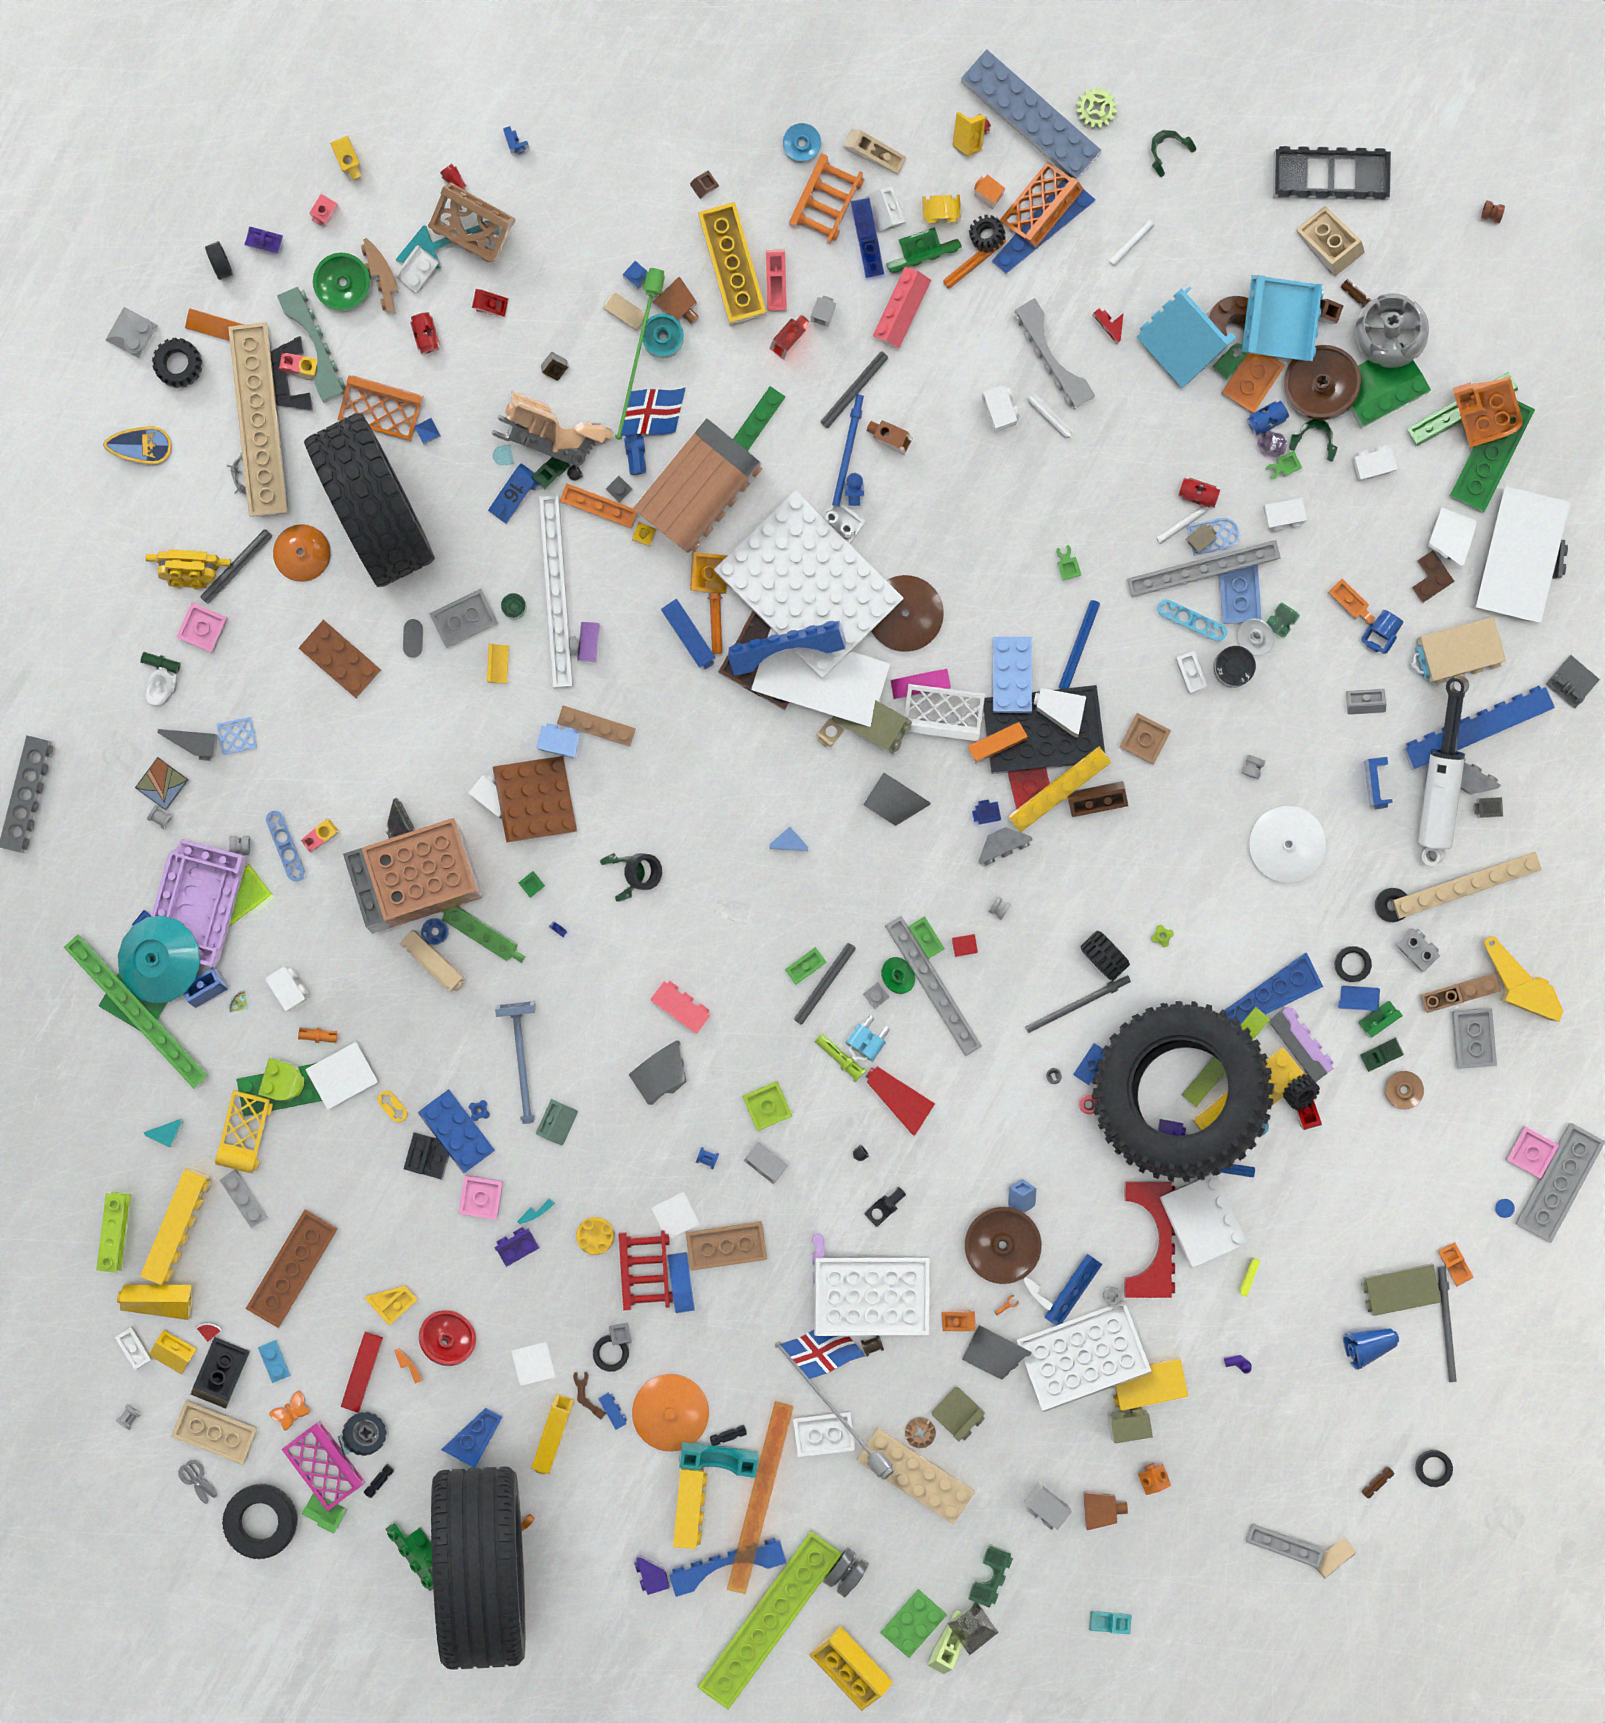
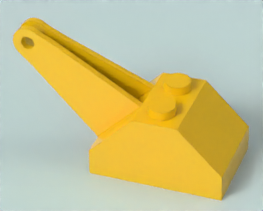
M1487 937L1484 940V946L1505 987L1500 1001L1553 1022H1560L1564 1011L1553 986L1548 984L1549 981L1541 977L1533 979L1496 937ZM1491 940L1493 941L1492 946L1489 945V941Z

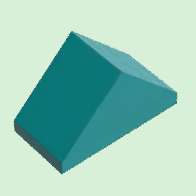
M179 1119L144 1132V1135L167 1147H172L181 1129L183 1120Z

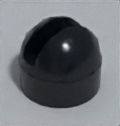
M572 465L567 471L570 480L576 481L583 477V473L578 466Z
M861 1144L853 1151V1157L857 1161H864L869 1157L867 1150Z

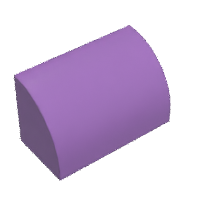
M581 622L577 661L597 662L599 623Z

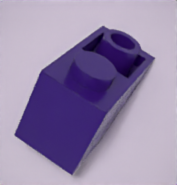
M642 1555L636 1557L637 1561L634 1562L637 1573L641 1572L642 1580H640L642 1591H646L647 1595L670 1588L664 1567Z

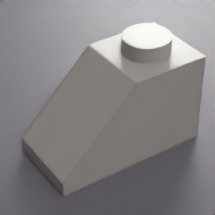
M827 296L818 297L811 314V322L829 327L836 307V303L833 302L834 299Z

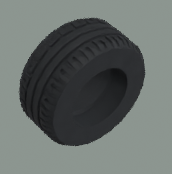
M255 1484L243 1488L231 1498L223 1513V1533L225 1538H227V1542L237 1553L239 1552L240 1555L248 1558L266 1559L277 1555L289 1545L296 1533L298 1518L295 1505H293V1501L283 1490L281 1491L275 1486ZM253 1504H266L277 1514L278 1526L274 1534L269 1538L254 1539L243 1528V1514Z

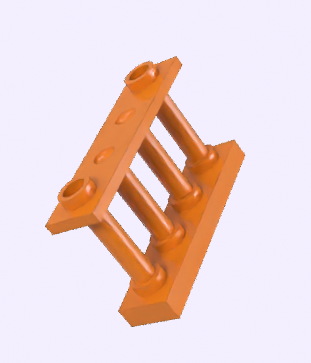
M821 153L789 220V225L794 228L797 227V224L811 227L828 235L827 243L831 244L832 240H837L840 230L837 229L856 189H861L865 179L862 178L863 172L861 171L855 177L831 166L827 162L828 156ZM822 172H828L853 184L849 194L823 183L819 179ZM814 189H819L845 201L841 211L839 212L814 200V197L811 196ZM811 206L836 218L837 220L833 228L831 229L805 217L806 214H803L805 208Z

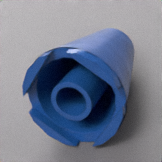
M1391 1328L1347 1332L1344 1334L1346 1336L1343 1337L1347 1357H1352L1353 1362L1350 1363L1356 1370L1362 1369L1397 1347V1342H1399L1397 1332Z

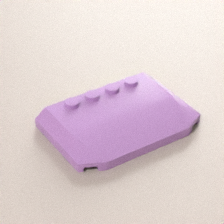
M181 839L177 848L174 851L172 850L167 857L151 917L166 916L179 920L192 932L199 946L200 964L215 967L220 960L245 870V856Z

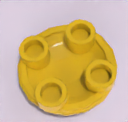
M591 1217L585 1219L579 1225L576 1231V1240L583 1252L590 1255H600L611 1248L614 1241V1232L612 1226L606 1220L600 1217Z

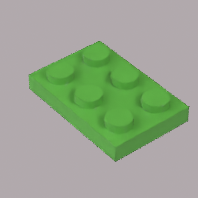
M917 1589L880 1633L904 1655L910 1658L947 1614L922 1591Z

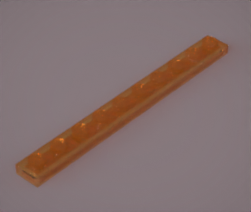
M776 1401L774 1403L727 1590L746 1595L794 1408L792 1405Z

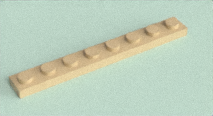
M1536 852L1395 899L1392 903L1397 917L1400 919L1541 871L1542 868Z

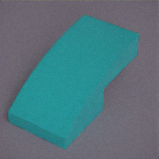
M549 1198L537 1212L530 1207L517 1222L523 1224L534 1220L549 1210L555 1202Z
M1091 1611L1089 1630L1130 1635L1132 1615Z

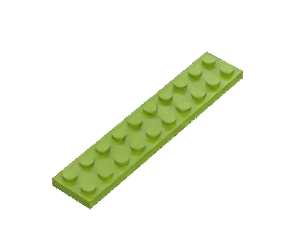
M810 1531L697 1688L729 1710L842 1553Z

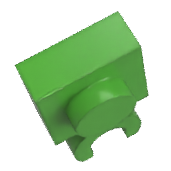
M1292 451L1277 458V465L1270 464L1265 468L1266 470L1270 468L1275 470V474L1270 476V479H1275L1280 472L1285 477L1302 469V466L1295 451Z
M1069 545L1066 546V554H1062L1059 548L1056 550L1057 555L1062 558V561L1057 562L1063 581L1081 576L1076 557L1070 558L1071 547Z

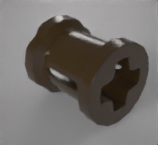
M879 1335L867 1341L861 1340L866 1357L878 1350L884 1351Z

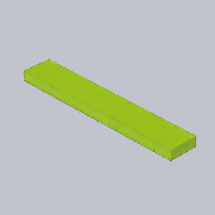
M1255 1007L1240 1026H1242L1243 1030L1247 1027L1251 1030L1250 1035L1253 1037V1041L1270 1021V1018ZM1213 1056L1181 1095L1197 1107L1226 1073L1222 1063Z

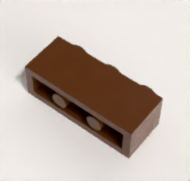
M1123 781L1076 790L1068 796L1072 817L1128 806Z

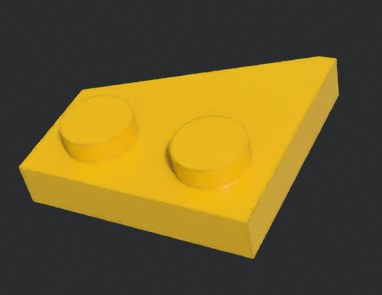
M406 1285L365 1297L366 1301L388 1325H391L418 1300Z

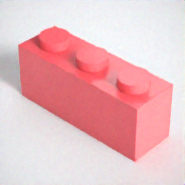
M664 981L650 1000L697 1034L710 1017L708 1014L709 1009L701 1003L697 1006L692 1002L694 998L686 992L683 995L677 991L679 987L671 981L668 983Z

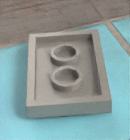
M482 589L429 613L446 648L498 624Z
M1492 1008L1453 1011L1458 1069L1497 1066Z

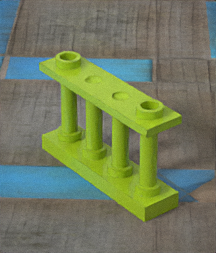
M111 1192V1194L106 1193L96 1271L116 1273V1270H122L131 1194Z

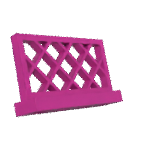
M321 1421L281 1449L327 1511L366 1483ZM311 1432L316 1438L315 1446L305 1444V1437ZM293 1445L300 1446V1457L292 1456L288 1449ZM304 1447L314 1449L313 1459L303 1458ZM317 1449L326 1451L327 1461L316 1460ZM302 1461L313 1462L311 1473L302 1470ZM315 1463L326 1464L325 1475L314 1473ZM329 1465L337 1466L339 1469L338 1477L327 1475ZM314 1476L324 1478L323 1488L314 1486ZM327 1478L337 1480L336 1490L325 1489ZM340 1480L348 1481L352 1488L347 1492L339 1491ZM325 1492L336 1493L335 1501L330 1505L324 1499Z

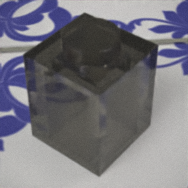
M1502 797L1476 799L1477 803H1474V814H1477L1478 818L1503 817Z

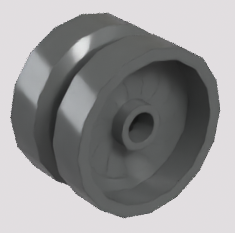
M848 1547L842 1552V1555L823 1580L830 1588L841 1580L837 1587V1593L844 1598L857 1586L869 1566V1562L863 1558L857 1559L851 1565L855 1559V1552Z

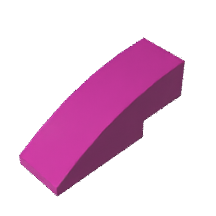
M948 669L890 680L894 699L907 697L909 684L943 689L951 688ZM912 690L911 696L922 694L917 690Z

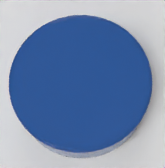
M1501 1199L1495 1205V1212L1501 1218H1508L1515 1211V1206L1509 1199Z

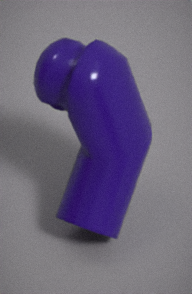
M1242 1355L1224 1358L1226 1367L1237 1366L1244 1374H1248L1252 1370L1250 1361Z

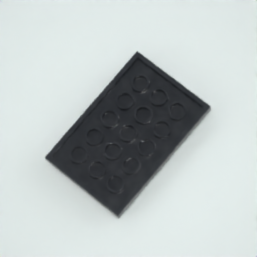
M1097 685L1054 690L1086 697L1078 737L1072 736L1037 711L1034 699L1035 694L1040 693V691L1032 692V713H993V697L984 698L983 710L987 737L1018 722L1028 737L1027 740L989 757L991 774L1075 765L1099 746L1105 753Z

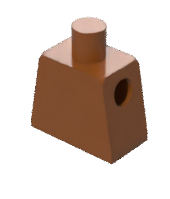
M680 277L653 301V304L665 314L673 316L678 321L684 317L692 325L699 318L692 310L697 305V302Z
M883 420L880 424L870 421L866 430L874 434V439L878 443L902 455L906 454L913 440L908 431Z
M1083 1492L1086 1530L1116 1524L1117 1514H1128L1127 1502L1116 1503L1114 1494Z

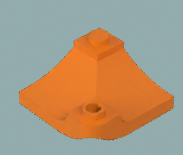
M1510 376L1483 383L1471 384L1470 382L1452 388L1470 447L1508 436L1522 426L1523 419ZM1515 417V420L1510 421V418Z

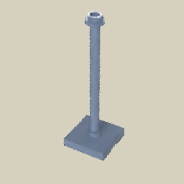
M535 1001L501 1004L495 1008L496 1017L511 1016L513 1018L523 1116L520 1117L522 1124L533 1123L535 1115H531L520 1017H522V1014L535 1013Z

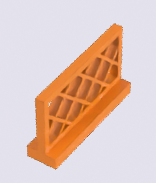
M1046 162L1001 217L1000 221L1036 248L1084 189L1078 180L1069 177L1049 162ZM1049 169L1054 171L1053 178H1044ZM1058 181H1068L1064 188L1058 189ZM1054 182L1055 189L1045 191V184ZM1041 185L1042 192L1033 194L1032 189L1035 186ZM1055 194L1053 202L1046 203V196ZM1042 197L1043 204L1033 206V199ZM1024 200H1029L1030 207L1020 209V204ZM1043 209V214L1038 218H1034V211ZM1030 212V219L1021 221V213ZM1017 214L1018 222H1007L1011 215ZM1031 224V229L1026 234L1023 233L1022 225Z
M348 375L337 420L346 418L343 417L345 408L352 406L355 413H358L354 403L363 399L368 409L361 413L364 414L370 411L375 421L369 424L372 430L411 441L424 396L354 375ZM350 388L357 389L362 397L352 402L349 397ZM375 394L380 402L370 407L365 397ZM389 399L395 400L398 408L391 412L388 411L384 404ZM381 404L387 414L377 419L372 409ZM408 404L416 406L414 415L407 418L402 408ZM400 409L405 420L395 424L390 414ZM388 416L393 426L389 429H384L379 421ZM407 422L410 427L409 434H401L397 426Z

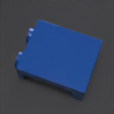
M1387 757L1364 760L1369 806H1374L1375 809L1387 808L1388 804L1393 803L1392 799L1381 800L1377 767L1388 765Z

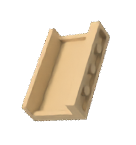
M1494 617L1417 638L1418 645L1422 646L1429 670V682L1435 681L1436 684L1447 682L1446 678L1451 676L1453 678L1456 676L1465 677L1464 673L1469 671L1472 674L1483 672V668L1487 666L1490 669L1501 667L1502 662L1506 661Z

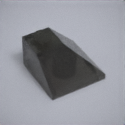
M397 797L393 799L387 822L388 830L386 834L389 839L416 830L401 800Z
M977 1601L947 1623L969 1655L999 1633Z

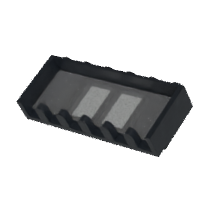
M1279 146V149L1274 151L1273 198L1388 200L1390 198L1391 151H1386L1385 148H1375L1374 151H1367V148H1355V151H1348L1346 147H1338L1336 150H1329L1328 147H1317V150H1309V147L1306 146L1298 147V149H1290V146Z

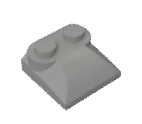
M123 307L106 341L140 358L158 325Z

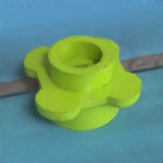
M1158 925L1156 927L1157 931L1151 939L1153 942H1158L1163 947L1169 946L1170 938L1174 936V932L1171 929H1165L1163 925Z

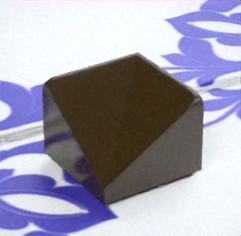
M552 351L541 364L542 373L556 381L568 369L567 360Z

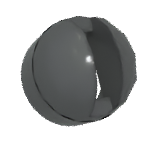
M1051 1068L1047 1071L1046 1078L1050 1084L1054 1085L1061 1081L1062 1075L1059 1069ZM1052 1073L1055 1074L1057 1080H1053L1051 1076Z

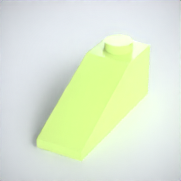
M958 1610L954 1612L933 1650L928 1666L943 1674L953 1670L973 1618Z

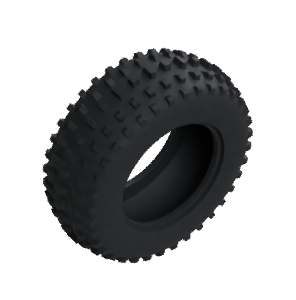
M1175 1001V1004L1170 1006L1167 1003H1161V1006L1157 1007L1156 1010L1150 1007L1145 1009L1146 1012L1142 1016L1139 1014L1133 1015L1130 1024L1125 1022L1119 1027L1120 1033L1118 1035L1114 1033L1109 1038L1111 1044L1110 1046L1105 1045L1101 1052L1104 1057L1103 1059H1098L1095 1066L1099 1069V1073L1094 1074L1092 1081L1093 1084L1097 1085V1088H1093L1092 1099H1097V1103H1094L1095 1109L1093 1110L1095 1115H1100L1098 1127L1100 1130L1105 1128V1140L1108 1144L1113 1141L1112 1146L1116 1149L1114 1152L1117 1155L1123 1153V1157L1127 1159L1125 1162L1131 1166L1134 1162L1139 1167V1172L1144 1174L1145 1170L1153 1173V1178L1156 1179L1163 1175L1167 1176L1170 1182H1174L1175 1178H1182L1184 1182H1190V1178L1195 1177L1202 1181L1210 1173L1213 1176L1221 1174L1220 1171L1224 1167L1227 1170L1233 1168V1163L1236 1159L1241 1161L1246 1157L1247 1149L1252 1150L1256 1147L1255 1138H1260L1264 1134L1265 1129L1262 1128L1263 1123L1267 1124L1271 1117L1267 1114V1109L1271 1110L1274 1099L1269 1098V1095L1273 1094L1274 1084L1269 1083L1272 1070L1271 1067H1265L1268 1064L1266 1061L1268 1057L1266 1053L1260 1054L1261 1049L1259 1045L1261 1044L1258 1039L1252 1041L1251 1030L1248 1027L1243 1030L1242 1026L1239 1025L1240 1020L1236 1017L1230 1020L1226 1016L1227 1012L1222 1009L1220 1013L1212 1011V1005L1206 1004L1205 1008L1202 1006L1198 1007L1196 1001H1192L1191 1006L1190 1004L1183 1005L1181 1001ZM1178 1048H1194L1211 1054L1222 1063L1228 1080V1094L1225 1105L1219 1116L1209 1126L1199 1132L1175 1136L1157 1131L1146 1123L1140 1111L1138 1090L1141 1078L1147 1067L1160 1055Z

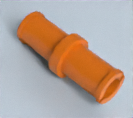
M299 1027L298 1040H312L315 1043H319V1041L336 1043L338 1031Z

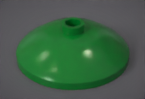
M342 252L334 253L325 257L317 265L313 274V288L318 299L327 307L335 310H348L359 305L367 296L370 288V275L365 264L356 256ZM343 279L347 281V284L345 286L340 285V282Z

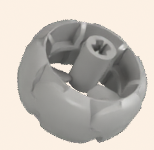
M1395 293L1381 295L1377 299L1368 302L1360 311L1356 321V342L1362 354L1373 363L1380 364L1386 368L1405 366L1413 359L1418 358L1426 347L1429 335L1427 316L1421 306L1416 301H1411L1407 296ZM1390 312L1385 316L1384 320L1380 317L1381 313ZM1415 327V336L1412 342L1405 344L1402 348L1397 339L1401 330ZM1369 328L1383 329L1384 335L1389 338L1384 348L1382 345L1377 346L1373 343L1369 335Z

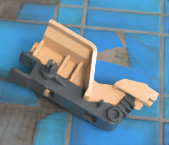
M511 391L512 403L507 405L505 411L507 416L498 415L497 417L499 421L510 425L507 433L503 434L495 430L491 432L497 438L516 442L575 466H580L584 463L586 453H590L588 448L593 449L590 444L595 446V441L604 443L605 438L611 439L614 433L612 429L603 426L601 423L581 422L574 428H561L557 418L552 414L547 404L515 391Z

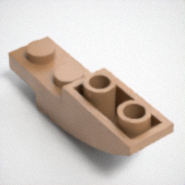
M365 238L363 239L364 244L361 245L363 256L367 255L368 260L365 266L372 279H380L376 280L378 291H382L384 297L380 299L382 309L386 310L388 314L396 313L392 294L399 293L394 275L381 252L372 242Z
M1495 972L1422 994L1421 997L1426 1013L1502 990L1497 973Z

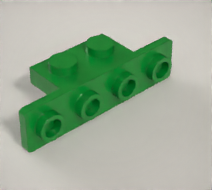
M933 227L899 239L903 257L886 263L889 272H900L904 267L910 265L917 266L924 260L937 259L944 253H954L962 246L958 239L940 244L936 229Z
M395 1523L385 1528L389 1539L395 1542L399 1553L410 1563L411 1570L417 1573L421 1579V1584L429 1591L433 1590V1576L428 1571L432 1567V1550L428 1538L420 1528L405 1538Z

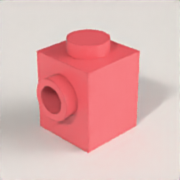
M320 194L309 212L312 216L311 220L320 226L322 223L327 226L339 205L323 194Z

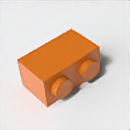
M988 174L985 178L981 176L974 185V196L991 209L995 207L1005 192V187Z

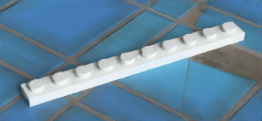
M539 496L553 688L570 687L573 685L559 496Z

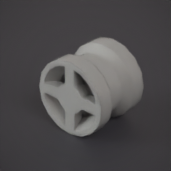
M998 896L988 912L991 914L995 913L1002 920L1011 904L1009 902L1005 903Z

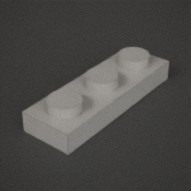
M236 1169L219 1180L251 1228L268 1217Z

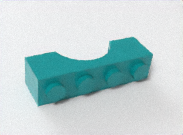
M681 1442L679 1468L700 1470L704 1467H718L727 1469L737 1476L756 1478L758 1466L757 1451Z

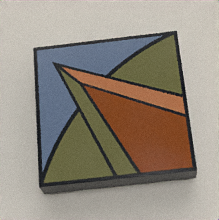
M157 757L135 788L164 810H167L189 779Z

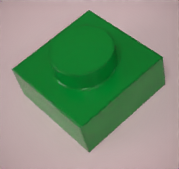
M534 871L518 882L530 898L545 887Z

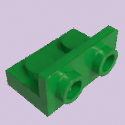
M1387 1001L1379 1007V1011H1373L1360 1020L1359 1025L1366 1035L1372 1038L1403 1015L1399 1010L1395 1009L1390 1001Z

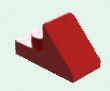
M475 289L472 308L480 313L505 317L509 298L481 289Z
M1097 309L1092 316L1116 344L1121 341L1124 313L1111 322L1110 319L1112 318L1106 310Z
M1314 1099L1312 1104H1308V1107L1296 1110L1300 1127L1303 1130L1322 1125Z

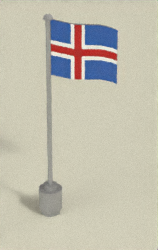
M814 1330L800 1338L782 1344L780 1341L776 1342L775 1347L782 1351L869 1454L867 1465L878 1478L881 1477L883 1480L888 1478L895 1471L893 1464L882 1451L878 1453L877 1451L871 1452L810 1380L830 1373L852 1360L866 1357L848 1335L815 1336Z

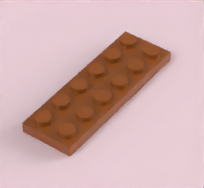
M304 1209L245 1309L279 1328L338 1228Z

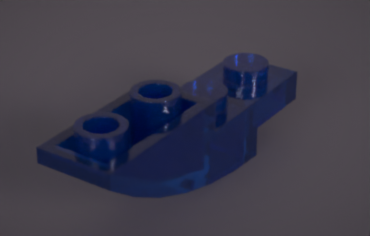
M870 198L850 201L865 277L883 275L884 269Z

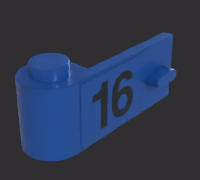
M522 463L519 464L488 511L507 524L531 489L535 491L539 486L531 478L534 472Z

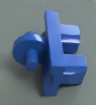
M851 473L847 477V483H845V496H849V506H860V496H864L863 478L858 473Z

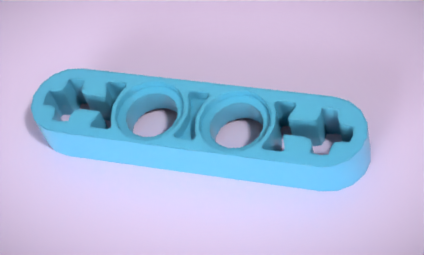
M1167 599L1162 600L1158 604L1157 611L1159 615L1214 641H1222L1227 636V629L1224 625ZM1166 603L1170 604V609L1175 610V607H1178L1179 609L1177 610V612L1175 613V617L1173 618L1171 617V615L1173 614L1172 612L1167 611L1166 614L1163 613V608H1161V605L1165 606ZM1186 611L1189 614V619L1186 622L1180 621L1178 618L1179 612ZM1198 619H1203L1206 622L1205 629L1199 630L1196 628L1195 623ZM1210 623L1214 624L1211 628L1215 630L1221 628L1223 636L1220 635L1217 638L1213 631H1209V634H1207L1206 631L1209 629Z

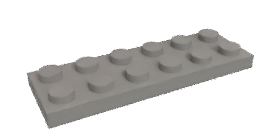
M1570 1123L1517 1225L1552 1243L1605 1141Z

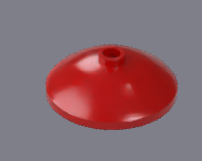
M442 1310L432 1313L424 1320L420 1327V1347L431 1361L439 1365L455 1366L461 1364L470 1357L475 1348V1331L471 1323L457 1312ZM441 1341H446L447 1345H443Z

